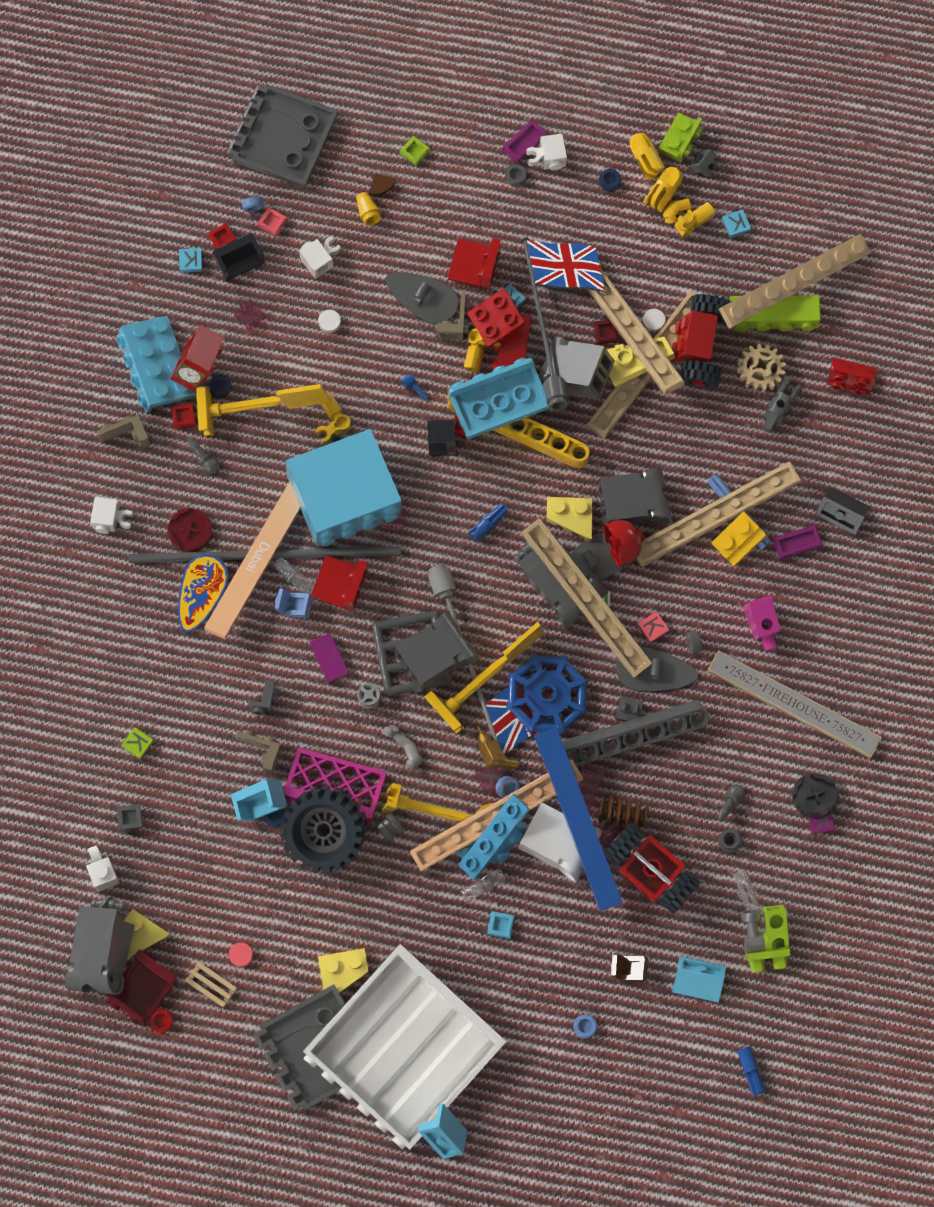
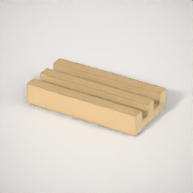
M199 961L185 979L186 983L222 1008L226 1006L237 990V987ZM199 970L204 971L230 989L228 993L199 974ZM194 977L224 996V1000H220L194 982Z

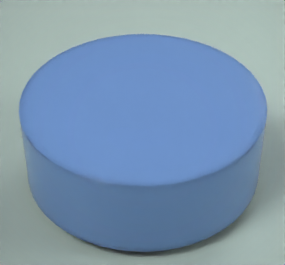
M251 197L241 202L245 212L259 211L265 206L262 197Z
M504 776L496 783V792L501 798L520 789L519 782L511 776Z
M580 1015L574 1021V1032L579 1038L589 1039L597 1031V1022L590 1015Z

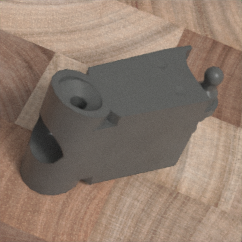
M526 541L521 552L514 556V561L520 565L525 579L555 611L561 625L566 629L579 618L581 610ZM559 542V544L566 551L569 557L573 560V562L583 573L586 579L590 582L593 588L597 591L600 597L603 598L604 596H606L608 594L606 588H604L594 579L590 578L589 575L585 572V570L578 564V562L572 557V555Z
M106 897L100 901L93 900L91 907L80 906L70 958L72 966L65 976V986L69 991L90 992L96 990L102 994L114 995L122 993L124 989L122 972L126 968L135 926L124 922L118 915V909L121 911L127 909L126 902H118L113 897Z

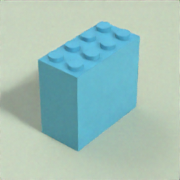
M371 429L286 460L287 478L299 502L300 509L316 547L320 545L323 547L329 546L341 537L344 539L350 538L362 529L365 531L371 530L378 523L384 521L386 523L392 522L401 513V498Z

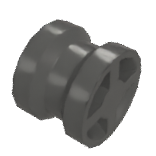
M391 813L386 815L385 820L375 824L378 831L388 842H391L397 833L401 834L404 831L401 824Z

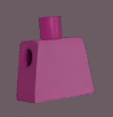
M771 595L745 604L743 609L754 640L762 639L765 651L777 648L778 644L775 634L781 630ZM762 622L767 625L768 630L762 628Z

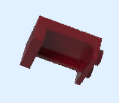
M139 949L133 956L135 958L123 974L124 989L119 995L105 994V996L109 999L107 1002L109 1006L116 1011L120 1008L128 1013L125 1016L135 1025L140 1022L145 1026L151 1014L157 1010L179 979Z

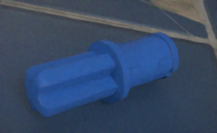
M500 503L486 517H481L482 520L468 532L469 535L478 543L489 531L496 529L494 525L508 513V509Z
M746 1047L738 1050L737 1054L744 1070L742 1074L746 1076L752 1095L764 1093L765 1087L759 1073L761 1068L757 1067L752 1048Z

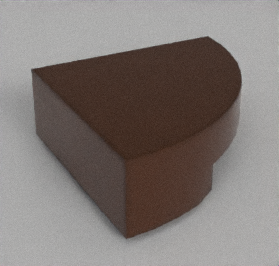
M374 174L369 196L378 197L394 187L396 178Z

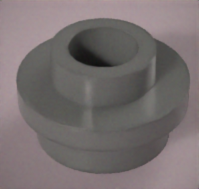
M727 829L719 835L718 844L723 851L732 853L741 846L742 839L737 831ZM732 838L734 844H726L725 839Z

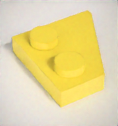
M547 497L546 521L555 526H561L571 534L574 532L584 537L585 541L591 542L592 498Z
M134 909L131 910L124 922L135 925L127 960L133 958L139 949L144 952L151 948L152 945L163 939L166 940L170 936L168 932Z

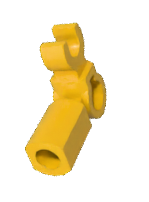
M706 202L692 212L689 209L686 215L683 217L680 215L674 227L682 237H686L696 227L698 228L714 217L716 212Z
M474 328L468 335V341L471 343V346H468L464 369L470 372H480L484 354L483 348L487 345L478 330ZM498 342L493 346L499 347L501 343Z
M331 392L328 394L332 398V403L321 404V406L333 421L328 426H320L315 430L317 435L321 433L327 434L321 440L323 445L329 443L334 435L346 434L351 429L350 418L342 414L343 410Z

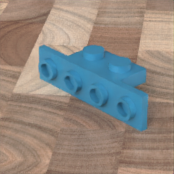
M516 794L511 795L458 864L472 880L478 878L488 863H501L509 857L513 846L522 840L523 834L528 827L521 821L530 809Z

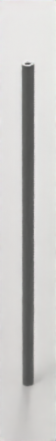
M401 546L277 550L272 559L325 558V556H401ZM249 551L129 554L128 560L129 563L190 561L196 556L203 554L214 555L221 560H244Z

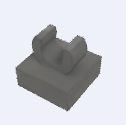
M711 149L700 151L688 168L693 173L701 172L703 176L710 177L712 173L708 170V166L710 165L712 168L719 166L713 160L716 154Z
M621 696L616 720L626 722L639 718L643 701Z

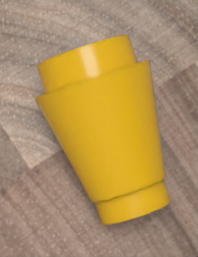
M367 192L358 194L356 200L361 222L366 226L377 224L381 220V211Z

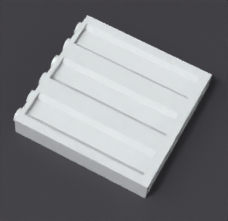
M400 944L303 1052L306 1054L304 1059L313 1068L318 1065L324 1070L321 1075L332 1084L336 1081L342 1087L339 1090L341 1094L348 1100L353 1097L359 1103L357 1108L366 1117L371 1114L377 1119L374 1124L384 1133L389 1130L395 1136L392 1141L401 1149L406 1146L410 1150L422 1137L418 1132L419 1125L436 1120L439 1104L443 1103L448 1108L506 1041Z

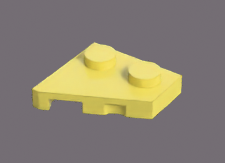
M365 948L318 956L323 989L334 984L338 992L341 993L355 981L369 973Z

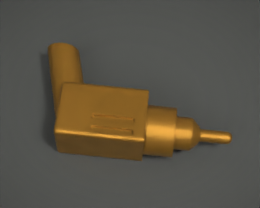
M478 726L479 751L487 767L495 768L502 766L518 769V761L505 758L498 741L492 740L490 735L482 732L480 726Z

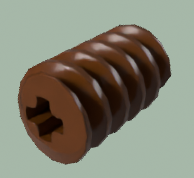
M603 795L598 821L602 823L605 817H607L608 825H611L616 820L618 828L623 822H625V827L632 822L640 829L644 827L649 805H646L641 810L639 802L632 808L631 800H628L623 805L621 797L614 803L613 795H610L607 801Z

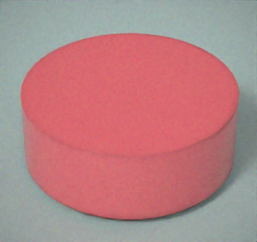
M236 943L230 948L229 959L233 965L245 967L252 961L253 952L247 944Z

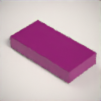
M532 119L502 147V152L516 164H519L527 156V149L530 147L536 148L540 144L541 136H548V133Z
M816 525L773 537L772 539L779 561L823 547Z
M331 633L309 642L328 684L349 675Z

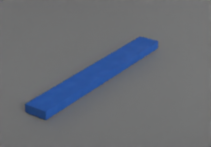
M557 727L534 735L599 911L622 904L623 902Z

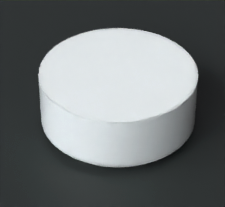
M650 309L643 316V326L649 332H658L665 324V316L658 309Z
M325 310L318 318L319 327L325 333H334L340 328V316L334 310Z

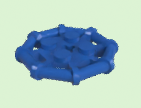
M531 654V657L513 673H509L507 677L509 679L506 708L527 728V732H544L557 727L559 735H562L582 715H586V694L589 682L567 660L568 657ZM541 665L557 666V669L552 672L542 670ZM534 667L536 673L528 680L522 677ZM563 669L574 680L573 682L569 683L561 674ZM519 684L525 686L524 698L517 700ZM578 688L577 703L571 701V689ZM551 689L553 691L551 694L553 698H543L542 690L548 691ZM526 704L534 713L532 719L520 708L521 706ZM567 707L573 710L572 713L561 721L560 713ZM539 717H552L554 724L537 723Z

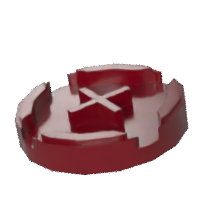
M184 508L177 511L170 518L167 534L171 544L176 549L182 552H197L209 544L213 527L209 517L203 511Z

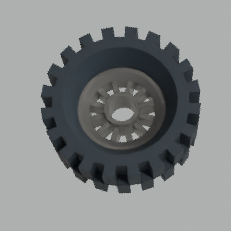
M318 786L313 787L309 792L305 791L295 799L285 812V819L281 822V829H284L281 834V841L286 840V845L284 846L286 853L291 851L293 855L290 859L294 863L297 859L302 862L301 868L306 870L308 866L313 867L312 872L318 873L320 869H324V873H331L334 868L338 871L345 864L348 865L361 849L366 838L364 836L367 831V824H364L366 815L365 812L360 813L361 805L358 801L356 803L351 801L353 795L349 792L345 796L341 794L342 789L338 787L334 790H330V786H323L321 789H318ZM321 823H325L330 827L329 833L321 831Z

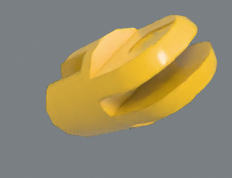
M636 133L631 137L630 148L645 177L651 181L665 166L646 134Z
M676 167L666 168L643 203L655 210L658 209L662 213L682 183L683 176L681 171Z

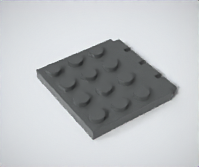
M268 84L265 87L256 86L251 97V101L254 103L250 102L242 117L247 122H240L234 138L237 140H232L226 154L232 157L234 163L306 189L337 119L338 110Z
M334 984L260 1025L261 1031L253 1035L261 1050L268 1046L271 1047V1050L264 1053V1056L272 1071L282 1067L283 1071L275 1076L283 1091L285 1092L293 1087L295 1092L289 1094L287 1098L294 1111L301 1107L307 1110L339 1092L342 1088L336 1081L332 1084L321 1075L324 1070L318 1065L313 1068L304 1059L306 1054L303 1052L345 1005Z

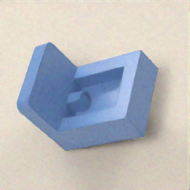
M280 588L275 599V610L285 617L309 618L314 596L307 593H290L286 589Z

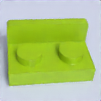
M678 112L660 144L658 152L679 162H682L685 156L689 157L694 147L692 145L694 139H699L704 127L701 126L702 118L698 117L695 121Z

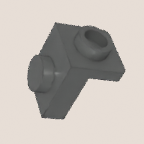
M265 680L262 702L248 700V709L252 710L253 714L265 715L266 713H272L273 702L277 703L279 697V689H276L275 681Z

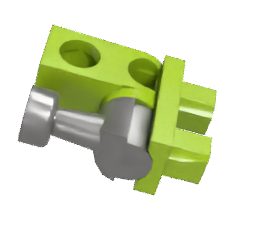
M783 905L762 907L765 932L759 933L756 922L761 918L760 910L742 911V921L747 922L744 952L752 972L765 971L764 959L772 958L774 969L787 968V956H790L786 908Z

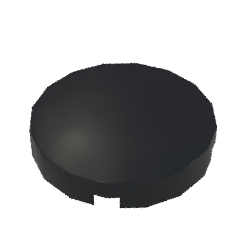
M810 774L806 777L803 776L795 783L792 792L793 805L804 816L815 819L822 818L831 814L837 807L838 790L835 787V783L825 775Z

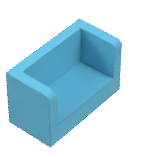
M265 779L231 794L238 821H254L287 807L281 780Z

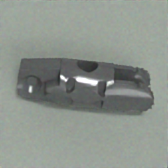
M786 377L763 414L767 419L763 424L762 430L768 433L772 431L775 424L781 425L803 388L798 384L793 389L791 396L783 393L790 382V379Z

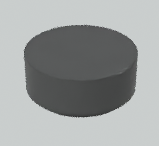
M513 164L506 169L505 180L512 187H520L527 180V171L522 165Z
M696 630L686 632L689 652L691 654L700 653L702 644L699 633Z

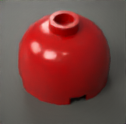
M626 520L612 521L603 526L606 544L610 543L612 550L609 552L616 565H627L635 561L642 550L641 542H644L641 529L636 530L635 526Z

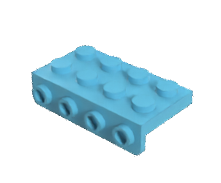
M168 316L121 326L116 337L117 343L124 351V363L127 368H130L132 385L137 388L139 393L138 402L141 407H144L146 413L151 412L153 407L195 397V390L193 392L170 379L181 352Z
M520 358L513 365L507 367L504 365L499 366L493 372L486 375L484 373L478 374L472 380L465 383L463 381L457 382L448 390L450 401L467 440L550 409L532 358Z

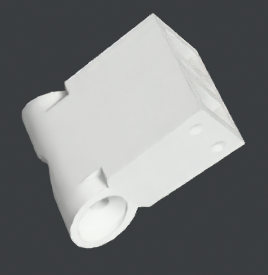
M541 802L518 849L558 868L567 878L577 883L584 868L564 815ZM594 827L598 839H600L603 830Z

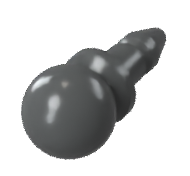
M188 438L191 449L201 458L198 462L202 464L203 470L207 474L217 473L220 469L219 460L212 457L211 452L206 454L197 441Z
M740 785L729 787L727 795L724 797L725 803L719 811V820L728 816L732 808H737L739 803L744 800L745 790Z

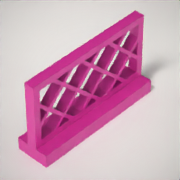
M298 748L286 786L283 788L286 803L291 805L303 792H309L307 791L308 789L322 782H325L326 786H330V790H334L328 779L339 774L344 784L338 786V788H347L349 793L353 795L351 798L352 802L355 801L356 803L359 798L367 794L370 795L373 800L371 808L361 805L359 811L360 813L365 812L366 819L364 824L371 827L387 772ZM300 757H309L314 764L302 769L299 764ZM325 763H331L336 770L324 775L320 766ZM317 768L321 778L310 783L305 773ZM348 769L355 770L358 777L347 782L342 772ZM301 775L307 783L302 788L291 786L293 779ZM370 775L380 777L379 783L370 788L364 779ZM361 780L366 790L355 795L350 785Z

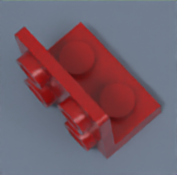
M492 238L491 244L485 245L458 239L448 273V280L490 290L501 251V240Z
M505 288L467 312L489 348L525 324L524 319L515 306L516 302Z
M833 357L826 385H830L836 390H851L854 394L861 396L870 395L876 379L875 373L877 368Z
M325 556L311 593L314 596L313 599L354 612L368 573V562L359 560L357 565Z

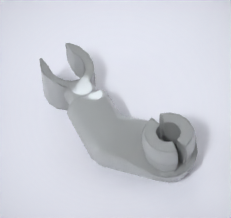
M396 725L385 727L382 734L393 738L404 749L408 757L406 766L411 770H416L422 762L416 744L405 735H400Z

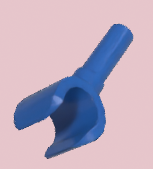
M407 375L401 379L405 390L413 387L414 391L424 401L428 399V396L417 385L413 375Z

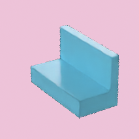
M680 956L672 992L719 1003L726 966Z
M443 1103L439 1104L436 1120L421 1123L418 1132L443 1159L464 1154L467 1130Z

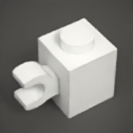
M562 134L541 136L540 148L530 147L526 151L527 155H535L536 157L529 159V166H536L541 159L544 170H559L566 166L567 155Z
M333 236L325 240L324 247L316 239L313 242L305 243L301 250H299L301 261L315 279L333 268L331 256L341 251L340 245H337L335 248L329 246L334 242Z
M95 497L90 523L96 532L108 534L109 531L115 532L117 522L122 528L130 529L131 524L124 522L123 519L127 516L133 517V513L130 510L119 511L120 505L117 499Z
M97 846L89 848L88 851L93 863L86 867L97 892L120 884L108 857L102 859Z

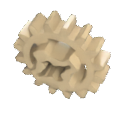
M758 344L757 349L749 346V353L743 351L742 358L738 360L740 367H738L737 373L742 374L739 380L747 381L746 388L751 385L754 386V392L761 388L764 393L766 387L774 390V383L780 385L781 378L785 376L783 369H785L786 363L781 362L784 356L776 355L777 348L773 349V351L769 350V344L766 345L765 349L762 348L761 344ZM751 360L752 365L747 369V363ZM776 367V373L772 376L771 371Z

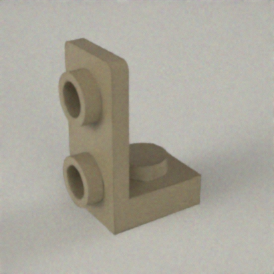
M461 291L459 324H455L452 321L437 323V339L463 341L464 333H468L469 320H465V312H469L470 299H466V292Z
M139 415L126 416L121 422L106 424L97 431L100 442L130 431L134 442H140L142 449L150 446Z
M248 730L236 731V740L268 750V752L264 751L260 764L263 765L264 773L273 775L281 752V746L277 743L278 741L271 737H265L264 739L255 737L256 734Z

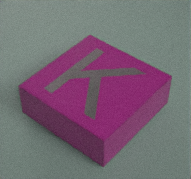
M832 813L822 818L808 817L811 835L833 832L835 830Z

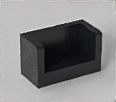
M253 233L212 251L214 260L225 282L265 263L263 252Z
M454 420L427 421L429 456H456Z

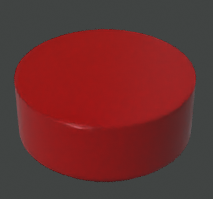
M158 1009L151 1014L149 1024L153 1031L164 1034L172 1029L174 1019L169 1011Z

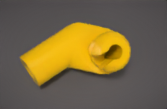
M689 198L668 204L663 212V217H665L667 224L677 221L676 215L679 211L691 209Z

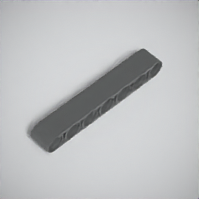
M691 701L563 740L562 743L565 751L569 752L568 759H573L575 765L579 766L703 728L709 722V714L700 702ZM701 711L698 717L692 718L694 713ZM679 718L677 723L670 724L673 719ZM657 725L655 730L648 731L651 726ZM635 732L632 737L626 738L628 733ZM607 739H613L610 744H604ZM591 745L589 750L582 751L585 746Z

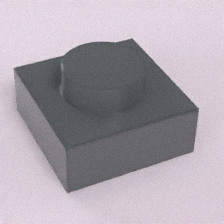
M140 804L117 807L119 831L143 829Z

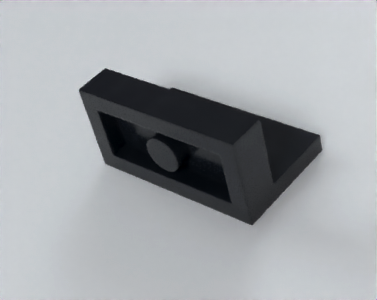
M830 486L815 515L856 535L870 506Z

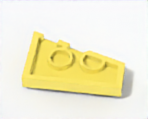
M665 337L653 339L669 361L675 358ZM620 344L615 345V348L607 349L615 360L609 375L614 387L647 372L629 346Z

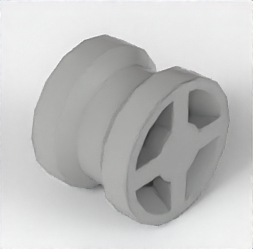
M366 683L358 689L357 696L361 707L370 710L379 705L381 696L376 685Z

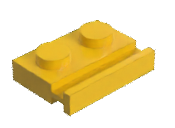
M743 511L711 543L736 567L768 535Z

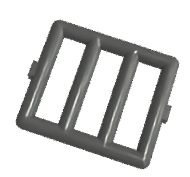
M437 611L409 615L408 612L400 614L398 618L376 621L372 624L384 692L387 696L415 691V694L424 691L420 692L414 682L392 685L390 673L404 671L405 669L400 662L388 664L386 651L396 650L395 647L409 638L384 642L382 630L431 621L433 625L440 617ZM451 673L429 688L451 684Z

